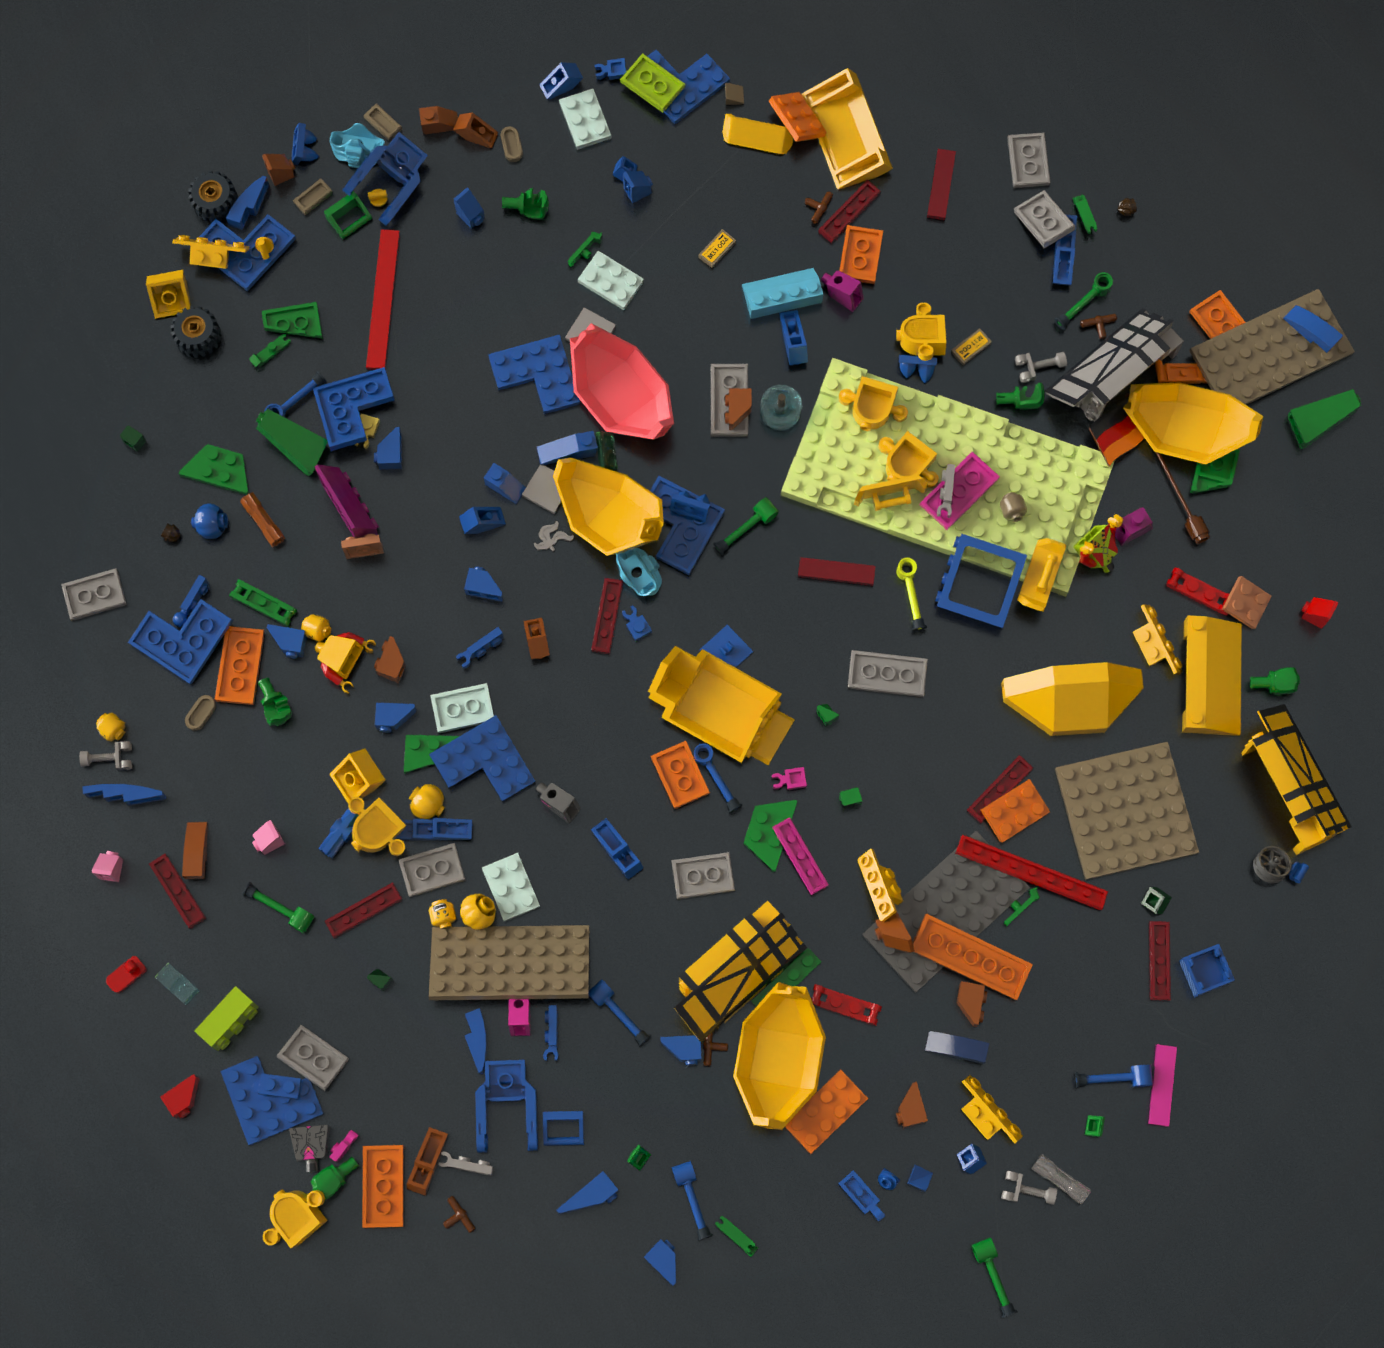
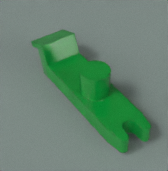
M1085 196L1074 197V204L1078 209L1087 233H1091V228L1097 232V225Z
M592 231L587 240L567 261L569 262L568 265L572 267L581 256L589 259L592 253L588 249L594 242L601 243L602 233L599 234Z
M283 334L275 341L268 343V346L258 354H253L249 360L255 367H261L291 343V340L284 341L286 334Z
M1037 887L1028 891L1030 898L1023 905L1017 900L1011 904L1015 912L1004 921L1006 926L1034 901L1039 900Z
M721 1216L720 1219L723 1223L716 1222L715 1225L742 1248L746 1254L752 1257L759 1247L727 1218Z

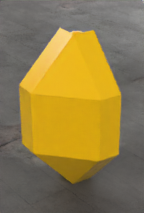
M1179 382L1132 384L1128 403L1123 407L1154 452L1202 464H1208L1256 440L1260 434L1263 415L1230 394Z
M574 458L558 459L553 478L573 532L606 556L620 554L658 540L664 523L662 499L626 474Z
M1108 662L1051 666L1004 678L1001 683L1003 702L1050 736L1105 733L1144 688L1142 669Z
M778 982L743 1021L733 1077L751 1120L756 1126L782 1130L817 1092L826 1036L807 987L790 986Z

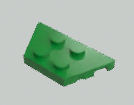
M207 444L178 473L185 478L241 494H249L244 456L237 452Z
M1236 449L1208 464L1197 462L1190 493L1231 487L1240 450Z
M797 800L758 805L754 808L744 845L749 850H752L773 872H776L783 846L772 827L789 817L792 820Z

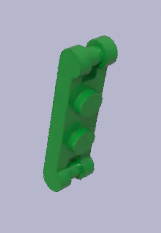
M238 579L235 584L236 588L229 594L230 598L245 604L286 627L289 626L291 623L290 619L292 615L295 616L297 609ZM243 590H246L247 592L244 596L240 595ZM281 609L286 611L284 616L279 615Z

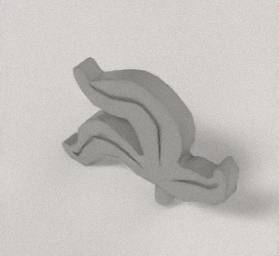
M556 521L555 524L545 525L540 529L539 538L543 542L539 544L534 542V546L537 550H547L550 548L552 551H555L553 546L558 540L571 542L574 539V535L568 536L565 532L558 531L550 539V533L555 532L559 527V523Z

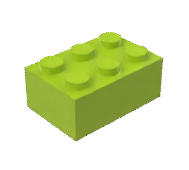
M235 986L194 1032L215 1050H224L231 1042L229 1039L234 1034H239L244 1028L243 1024L257 1014L259 1006Z

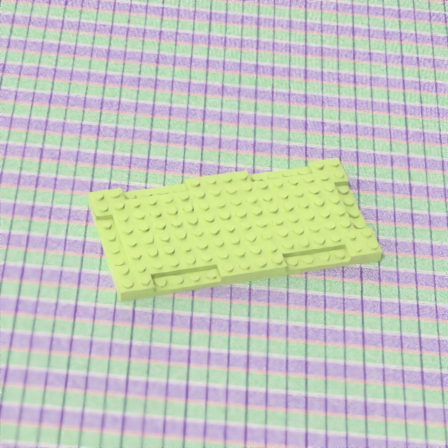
M832 358L796 456L782 487L781 496L947 555L955 554L954 542L956 537H960L961 534L1026 554L1027 558L1019 579L1023 582L1038 540L1049 538L1066 544V549L1051 592L1066 597L1080 559V555L1073 546L1091 529L1114 462L1108 467L1102 453L1098 450L1083 445L1078 447L1012 424L1008 422L1009 419L941 395H938V397L867 373L868 370ZM862 376L897 386L898 391L893 405L905 406L908 410L907 418L902 422H898L890 414L888 421L882 427L871 429V431H864L853 417L854 402L850 405H842L839 402V393L843 389H850L856 394ZM909 431L937 453L936 460L928 468V471L937 473L939 477L937 485L933 488L927 487L924 493L916 489H910L911 504H902L876 511L873 498L863 499L859 507L854 505L855 498L861 487L888 481L886 473L888 454L880 452L878 448L879 441L883 437L891 438L894 445H896L903 435ZM973 452L1000 476L999 480L946 530L920 506V502L942 482V471L946 470L948 464H953L956 468ZM901 491L878 496L879 501L903 497L904 494ZM1011 492L1020 494L1024 498L1027 507V513L1018 522L1006 520L1000 508L1003 496ZM970 546L965 547L961 560L1012 577L1016 566L1013 560Z

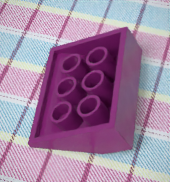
M314 466L324 489L353 537L362 538L367 534L378 535L377 528L379 526L374 518H369L367 513L370 511L364 502L360 503L358 499L360 494L355 487L351 488L349 485L351 480L346 471L342 473L339 467Z

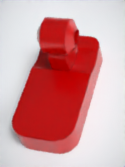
M132 956L106 978V983L112 991L121 993L147 971V968L137 956Z

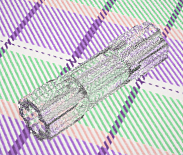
M1042 1154L1031 1168L1065 1191L1068 1196L1079 1204H1083L1092 1191L1065 1173Z

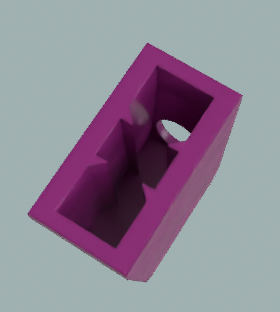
M839 270L833 276L828 273L822 276L821 282L827 285L828 295L851 312H854L864 299L861 282Z
M1142 507L1123 517V523L1115 532V537L1121 546L1153 529V522L1145 509Z

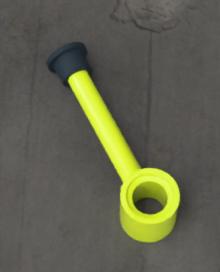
M903 558L898 564L896 573L901 580L906 582L914 618L912 621V631H921L926 629L927 625L924 624V619L921 618L913 583L917 564L912 558ZM909 566L912 571L906 573L902 570V567Z

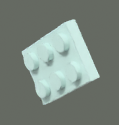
M594 89L559 99L577 150L611 139V133Z
M597 251L578 278V283L625 310L644 283V278Z
M487 683L430 695L438 733L480 725L494 716Z
M518 853L482 867L504 922L540 907Z

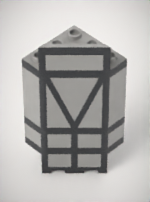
M1141 309L1044 392L1048 396L1072 407H1081L1085 416L1095 422L1101 417L1106 404L1158 359L1162 361L1167 356L1173 359L1178 354L1184 341L1171 328L1173 320L1165 321L1163 316L1155 313L1149 315L1147 310Z

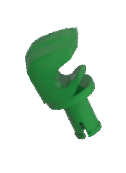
M533 188L525 193H521L519 198L502 197V209H518L520 214H524L526 217L541 220L548 212L549 199L546 191L541 190L538 194H533Z
M1041 382L1035 385V390L1031 397L1025 396L1027 386H1024L1021 391H1019L1018 386L1015 387L1013 392L996 393L997 405L1014 403L1016 409L1020 410L1040 408L1045 400L1044 386Z
M1294 667L1269 671L1267 677H1250V689L1268 688L1269 692L1274 693V695L1293 694L1297 692L1298 685L1300 684V676Z
M269 678L260 680L258 685L265 696L261 703L264 706V715L269 726L283 725L292 717L287 697L282 692L274 691Z
M352 1156L339 1167H334L331 1164L312 1178L310 1181L313 1187L312 1190L322 1191L325 1200H328L338 1191L341 1185L346 1184L344 1181L345 1176L359 1167V1165Z

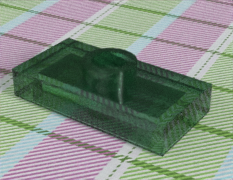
M602 431L596 432L599 466L613 471L617 470L614 435Z

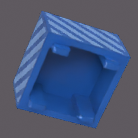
M1219 944L1183 957L1179 961L1194 998L1235 981Z

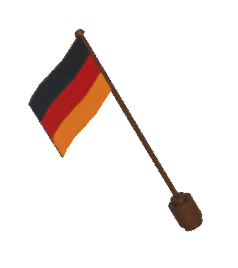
M1130 393L1125 395V400L1119 406L1099 417L1089 427L1108 467L1118 457L1132 450L1145 439L1123 409L1128 403ZM1155 452L1189 516L1185 527L1190 537L1196 544L1207 541L1210 538V531L1202 516L1192 515L1161 454Z

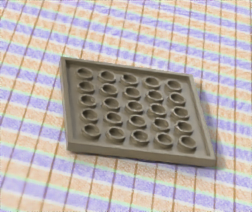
M1168 742L1055 768L1085 880L1199 853Z

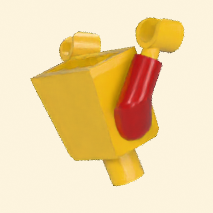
M351 632L337 636L331 635L325 643L318 642L315 646V651L319 653L317 659L321 662L323 673L337 686L341 685L342 690L347 694L349 692L344 689L345 685L349 684L353 687V684L349 681H343V678H348L364 648L367 653H373L374 650L368 648V644L376 646L374 640L364 641V638Z

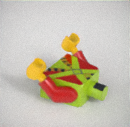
M1117 514L1114 515V518L1110 517L1108 519V525L1094 526L1073 546L1080 555V563L1089 568H1102L1105 573L1114 569L1111 559L1118 553L1115 543V532L1123 523V518Z

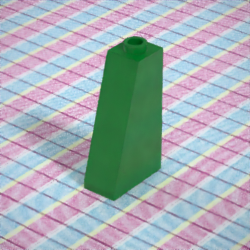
M1354 389L1290 410L1287 418L1300 449L1306 448L1357 412L1361 406V400L1359 395L1355 394Z
M269 409L264 413L260 412L256 420L258 423L256 429L305 475L310 476L328 440Z

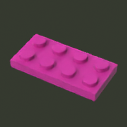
M971 452L955 468L950 518H947L948 512L946 510L941 511L940 517L937 516V509L943 504V500L940 499V490L944 488V481L920 502V506L941 526L948 530L999 480L1000 476L977 455Z

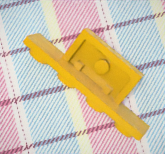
M179 235V237L172 241L174 244L191 246L190 264L226 269L228 268L229 251H249V246H244L243 242L227 244L225 240L211 242L208 241V238L197 237V240L190 239V236Z
M1143 604L1141 608L1149 623L1133 631V634L1148 665L1152 666L1166 658L1174 674L1183 673L1181 669L1182 663L1178 657H1175L1173 653L1174 647L1165 636V628L1156 618V610L1150 605Z
M869 849L857 861L880 921L884 922L897 912L894 904L899 905L903 902V898L901 896V889L896 883L894 872L890 868L879 865L874 850Z
M969 1075L962 1081L975 1098L961 1110L987 1140L1001 1128L1014 1143L1023 1137L1020 1128L1007 1118V1113L994 1103L993 1097L982 1089L980 1082L976 1078Z

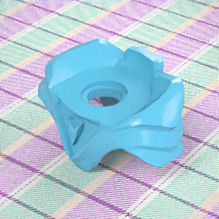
M355 123L345 131H334L330 136V145L335 157L339 161L348 162V166L359 168L376 146H384L385 143L383 139L375 136L360 123Z
M639 548L616 554V561L620 568V577L639 596H651L658 592L662 584V578L658 571L660 566L653 556H648L644 550ZM636 567L642 569V574L638 578L632 576V570Z

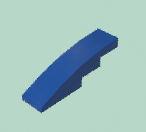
M1066 215L1075 225V230L1055 243L1053 284L1072 285L1077 216Z
M127 784L82 786L83 794L87 798L103 795L107 802L124 799L128 806L166 799V795L162 791L143 786Z
M447 818L402 820L406 827L395 838L400 840L429 841L471 840L472 820Z

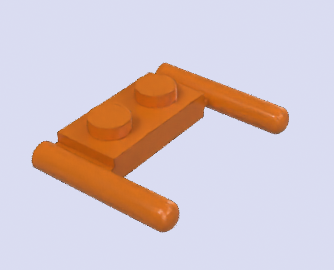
M1160 359L1155 362L1158 383L1207 384L1197 364L1166 363L1163 365Z

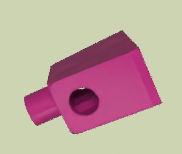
M509 999L508 1026L511 1036H531L530 999Z

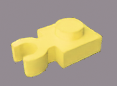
M361 414L360 417L367 438L364 448L367 449L369 447L368 437H375L380 420Z

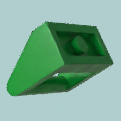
M354 191L350 196H345L324 211L327 221L342 239L373 219ZM358 206L364 213V216L342 231L336 220Z

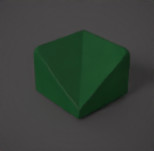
M129 425L120 434L123 443L135 451H139L146 442L143 434Z
M1150 887L1141 904L1155 914H1163L1172 897L1158 887Z
M380 969L374 970L367 976V979L382 991H385L393 981L392 977H389Z

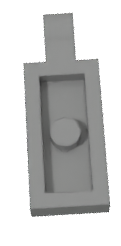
M948 464L946 470L942 471L941 481H944L945 485L940 490V499L943 500V504L937 509L938 517H940L942 510L948 512L947 518H950L952 513L951 502L955 465Z
M441 1152V1155L448 1158L446 1163L439 1162L438 1165L443 1168L452 1167L493 1176L494 1167L490 1166V1162L479 1160L478 1164L472 1163L470 1158L459 1156L458 1160L452 1159L448 1152Z

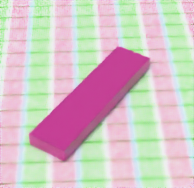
M789 817L773 826L775 834L809 893L813 895L828 886L829 884L791 818Z
M1156 1045L1148 1121L1150 1125L1169 1127L1177 1047Z

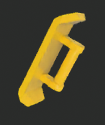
M732 114L725 115L722 132L724 141L729 144L778 154H787L792 147L793 137L784 126L735 117Z
M914 475L866 485L859 490L854 505L859 507L863 499L873 498L876 511L882 508L911 504L909 490L916 489L924 493L928 483L921 476ZM901 491L904 494L903 497L879 501L878 496Z
M1049 538L1037 541L1017 601L1024 606L1044 612L1066 549V544Z

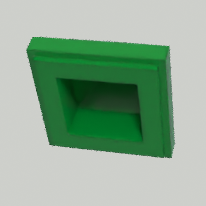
M1088 1115L1085 1135L1102 1137L1105 1117Z
M638 1145L630 1153L627 1162L640 1171L651 1154Z

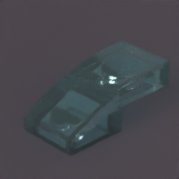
M169 962L155 976L160 983L185 1005L200 991Z

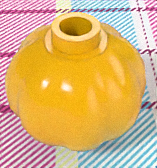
M425 784L422 788L417 786L409 797L412 801L410 804L411 812L419 819H430L435 815L439 817L445 809L442 806L444 802L443 792L435 785Z
M474 894L467 896L462 901L460 915L465 925L475 930H481L493 924L496 908L491 898L483 894Z

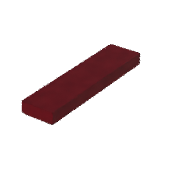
M938 148L927 218L945 220L956 151Z
M867 180L818 229V232L829 242L833 243L846 230L847 225H851L881 194V191Z
M800 557L798 577L873 586L876 566Z
M604 579L591 652L608 655L611 653L624 583L622 580Z
M1019 755L967 811L981 824L986 819L981 809L1017 787L1034 768Z
M166 853L149 863L189 929L207 919Z
M392 882L324 922L335 939L401 902L403 899Z
M1150 921V1000L1170 1001V922Z

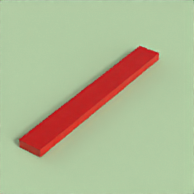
M381 229L366 362L367 370L386 368L400 232L397 230Z
M962 835L955 853L957 855L1098 910H1102L1108 894V891L968 836Z

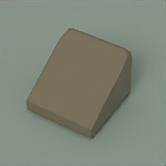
M725 83L726 105L744 104L743 86Z

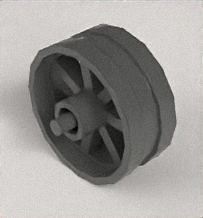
M1276 846L1263 848L1253 860L1255 873L1260 879L1268 883L1282 881L1290 872L1292 866L1288 854ZM1279 870L1284 871V874L1281 875Z

